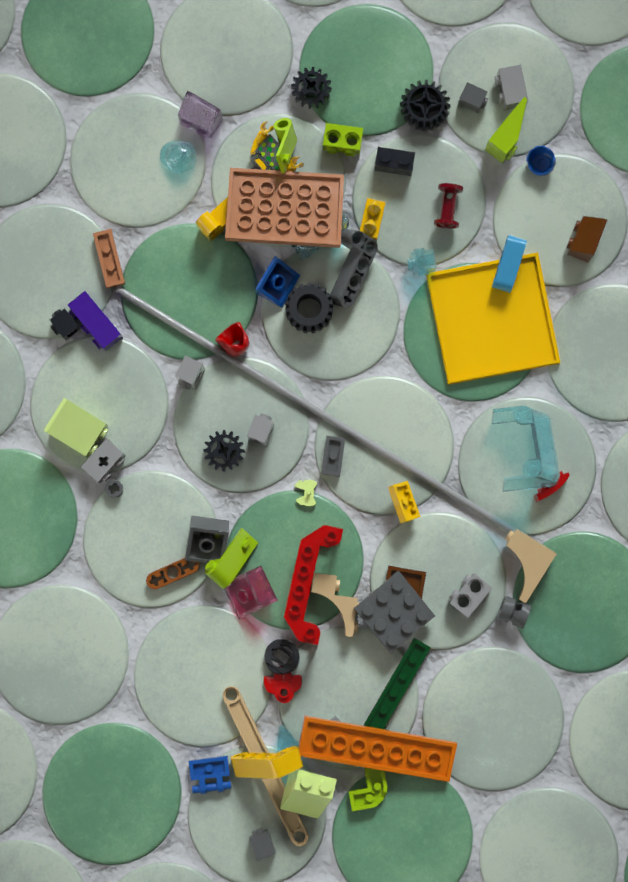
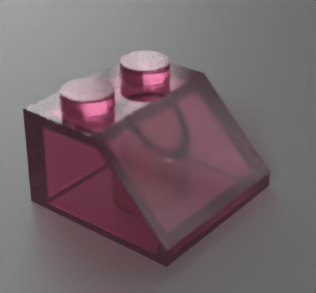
M262 566L234 578L231 584L224 588L238 619L244 618L278 601Z

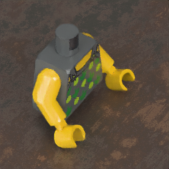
M268 121L260 125V131L253 141L250 150V160L254 166L250 169L281 171L276 158L280 145L271 134H267L274 130V126H270L269 130H267L266 124ZM299 156L290 159L286 171L295 172L296 168L304 166V163L297 165Z

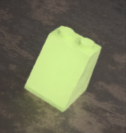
M63 398L43 431L89 458L98 448L97 443L99 440H103L109 430L106 423L66 398Z
M300 769L288 774L280 809L318 819L332 800L337 779Z

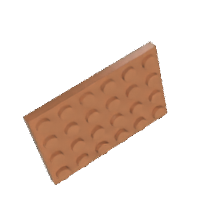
M230 168L225 241L340 248L344 175L293 171L281 173V171Z

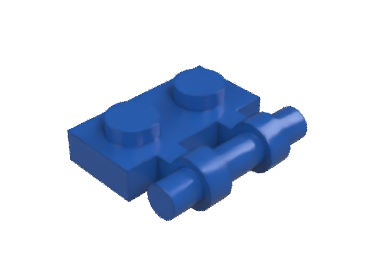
M228 755L189 760L191 781L199 780V785L192 786L193 794L201 793L203 795L211 791L224 792L226 789H232L231 781L223 782V776H230ZM216 777L217 783L206 784L205 779Z

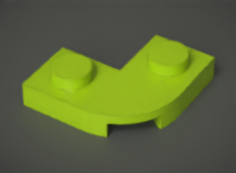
M364 768L368 788L349 791L352 811L376 807L384 800L387 793L385 771Z

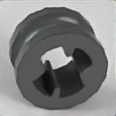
M111 480L106 484V493L111 497H119L123 493V485L117 480ZM117 483V487H120L119 492L115 491L114 494H111L110 486H114Z

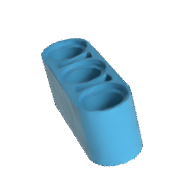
M511 235L507 236L493 280V288L511 293L527 240Z

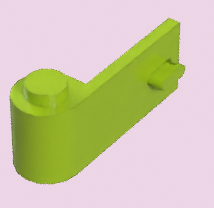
M281 118L274 123V130L280 145L276 158L281 173L286 172L297 143V136L292 121L289 118Z
M240 528L222 557L210 560L206 564L205 574L221 588H226L234 580L258 542L243 528Z

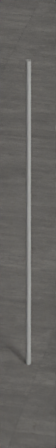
M120 286L117 288L116 293L496 526L508 533L510 530L514 531L516 529L245 362L231 356L222 348Z

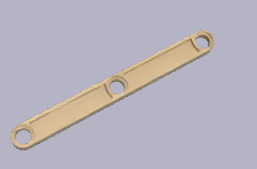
M235 686L227 687L223 691V699L248 751L269 753L239 689ZM230 689L237 692V698L232 701L226 697V692ZM261 778L292 843L296 846H303L308 841V832L300 815L280 809L285 790L282 778ZM298 831H302L305 834V839L302 842H297L294 839V834Z

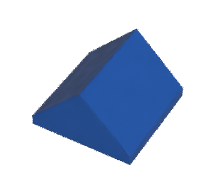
M274 256L255 289L256 294L282 308L288 298L287 296L291 293L301 275Z

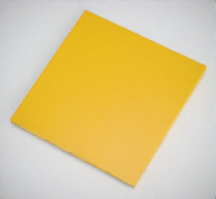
M538 252L522 256L511 293L492 287L500 260L426 273L448 385L561 363Z

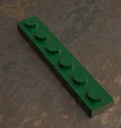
M413 638L363 726L379 729L385 728L431 647Z

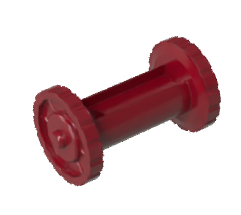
M441 183L438 185V189L443 192L440 219L434 220V226L456 229L459 227V222L454 221L457 193L463 192V186ZM449 193L453 194L450 199L447 198Z

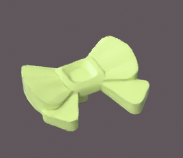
M299 480L295 487L305 491L304 496L296 499V502L300 505L315 506L314 489L317 486V482L313 480L302 482Z

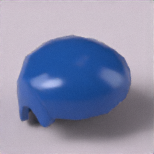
M545 146L534 147L529 151L526 158L530 171L538 176L548 175L554 170L556 165L553 151Z

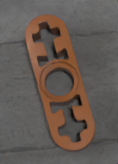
M183 558L151 572L146 578V583L151 589L162 588L197 572L200 564L196 562L193 570L190 568L184 569L186 573L182 575V570L178 564L182 563V567L188 564V560ZM175 567L178 569V576L176 578L168 576L169 568ZM164 571V576L168 582H164V579L158 581V586L150 583L153 580V575L155 577L163 576L160 572Z

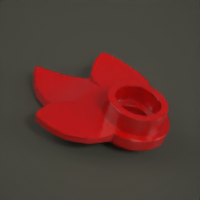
M291 672L284 675L275 673L274 677L265 676L263 680L267 692L275 695V698L280 703H289L293 699L294 693L302 686V676H292ZM283 690L288 691L286 696L281 695Z

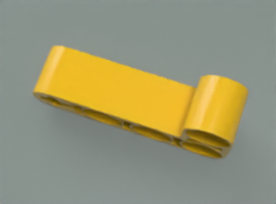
M228 197L213 211L203 213L196 221L197 228L209 241L215 239L226 229Z
M298 746L288 747L277 753L243 752L230 757L236 777L276 779L303 767Z

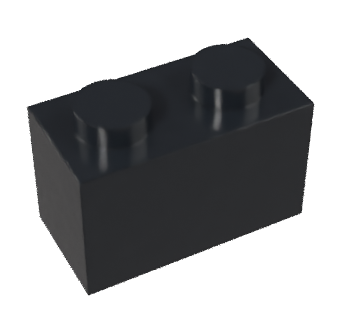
M378 147L374 171L412 176L415 152Z

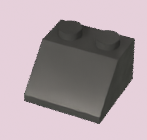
M191 515L185 560L208 563L210 560L220 559L226 551L229 521Z

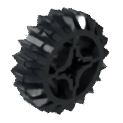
M427 79L424 85H422L420 80L417 81V87L413 83L410 84L411 90L405 89V94L401 96L403 101L400 102V107H402L400 113L406 114L403 117L404 121L410 119L408 125L412 126L415 123L416 130H418L419 126H422V131L426 130V126L433 130V124L436 127H440V122L444 123L446 121L444 116H449L448 109L451 107L448 103L450 97H444L447 91H441V85H438L436 88L435 81L428 85ZM423 93L422 98L411 101L415 95ZM429 93L434 95L439 102H437V100H432L429 97ZM425 98H426V103H427V106H428V107L426 108V112H424V106H423V103H424ZM411 108H413V110L420 112L421 118L416 116L412 112ZM440 110L434 117L427 118L430 112Z

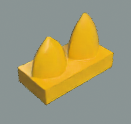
M367 198L360 231L377 240L386 202Z

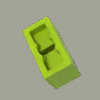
M326 123L323 150H326L329 154L342 152L346 156L351 157L360 155L363 128ZM331 136H335L338 138V141L331 143L328 139ZM349 139H355L357 141V144L351 146L347 143V141Z

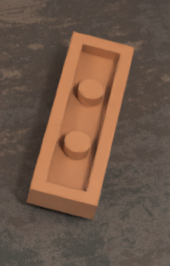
M112 229L93 233L106 288L125 285Z

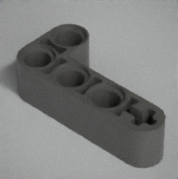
M345 229L341 232V244L350 249V252L330 296L333 305L349 308L353 305L377 253L378 244L374 239L361 231Z

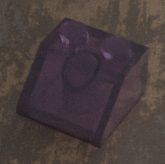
M190 91L186 92L178 113L180 124L188 129L192 127L197 130L196 133L203 138L207 136L211 139L223 121L221 109Z

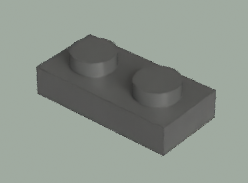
M326 435L321 474L340 477L345 438Z

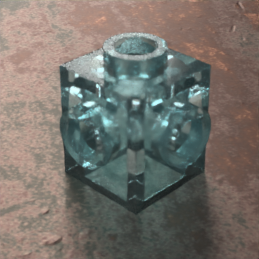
M418 248L410 253L407 264L408 269L412 270L413 275L417 274L418 277L429 275V272L436 271L433 249L425 250V248Z

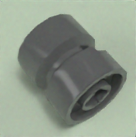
M505 595L499 608L497 619L504 622L511 621L512 625L523 629L528 619L531 605L524 602L517 603L516 599Z

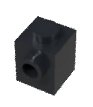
M65 308L63 310L59 309L51 315L50 321L53 324L50 326L56 335L61 334L65 340L81 330Z

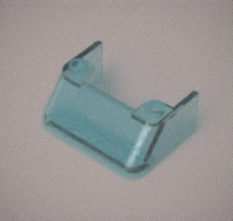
M527 406L493 409L492 424L517 422L520 425L531 424L536 459H531L524 463L523 475L504 477L503 492L556 485L559 481L560 473L549 416Z

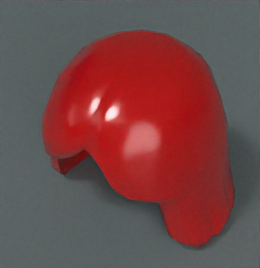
M240 322L231 324L215 339L228 354L234 357L244 354L250 345L249 338ZM236 340L241 341L237 345H232Z

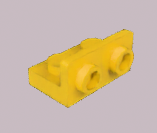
M408 481L388 487L400 524L421 517Z

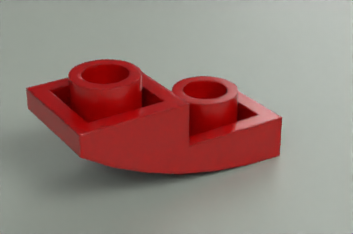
M560 471L553 474V479L548 481L551 488L547 485L537 489L538 493L534 495L536 502L556 492L569 478V472L563 474Z

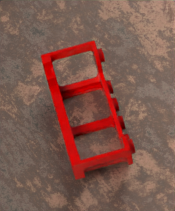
M323 525L300 541L284 613L286 622L299 641L315 645L319 643V627L304 621L319 548L320 546L329 548L339 544L343 533L341 528Z

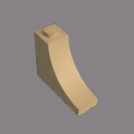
M516 528L514 531H509L505 540L507 541L506 546L518 556L522 563L524 584L518 598L526 603L555 558L556 552Z

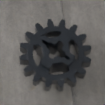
M314 67L311 68V71L304 68V73L298 71V78L293 77L295 83L291 84V89H294L292 96H296V103L301 101V107L308 104L309 109H311L312 105L318 108V103L324 105V98H330L327 92H332V87L329 86L331 85V80H326L328 77L327 73L321 74L322 69L316 72ZM300 83L304 86L301 91H299ZM322 84L324 85L323 93H321V91L319 90V88L322 87ZM308 86H310V87H314V86H315V90H313V89H309V90H308Z
M223 430L221 435L216 431V437L210 435L211 441H205V445L208 448L203 449V452L208 453V455L204 458L205 460H211L208 464L209 466L215 464V470L222 467V471L225 472L226 467H229L232 471V465L239 466L238 459H244L240 456V453H245L244 449H240L244 443H238L240 437H233L232 431L229 435L226 434V430ZM223 438L230 439L234 443L228 444L224 442ZM217 441L216 449L211 452L213 444ZM221 443L226 449L229 448L227 451L228 459L222 453L219 454L222 447ZM237 450L235 458L231 460L232 453ZM221 458L225 461V463H219L214 459Z

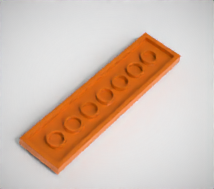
M305 715L298 744L299 753L302 757L450 782L457 743L453 741Z

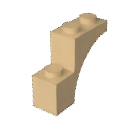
M314 573L312 592L327 597L338 607L344 619L345 636L353 637V633L358 631V622L355 621L357 612L353 609L360 603L357 602L358 598L335 595V591L339 592L340 580H337V576Z

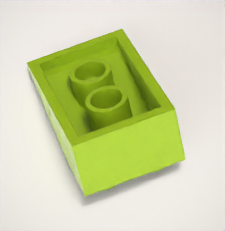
M523 97L491 136L486 145L485 151L502 164L505 160L510 161L518 148L516 144L519 139L525 112L526 97Z

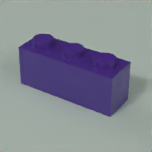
M86 291L82 292L68 304V307L71 309L68 313L74 320L79 319L83 323L80 327L87 335L89 333L92 334L95 338L92 342L98 349L103 348L107 351L123 338L121 333Z

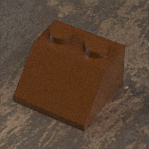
M583 216L580 221L577 220L573 231L576 232L574 238L570 237L566 246L569 249L567 255L588 263L595 254L608 220Z

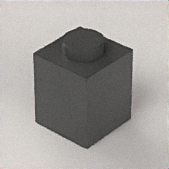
M467 82L459 98L458 105L479 113L481 108H485L489 100L486 98L488 91Z
M263 828L252 831L249 840L257 861L276 854V849L268 829L263 830Z

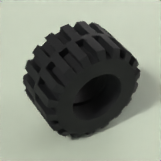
M307 283V285L300 284L298 288L292 289V293H289L285 303L286 316L292 327L294 326L296 330H301L303 333H316L317 330H323V327L329 324L333 314V301L330 294L326 292L324 287L321 288L316 283L315 285H311V283ZM311 298L319 302L321 310L316 317L305 318L299 314L298 305L304 299Z

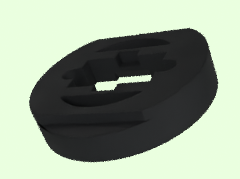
M277 639L267 646L264 659L267 667L272 672L284 675L292 672L297 667L300 656L294 643L285 639ZM281 646L289 647L292 650L293 654ZM279 649L291 657L292 663L284 664L273 656L272 650ZM271 659H272L273 661H275L276 663H278L279 665H281L282 667H277V666H275V665L271 662Z

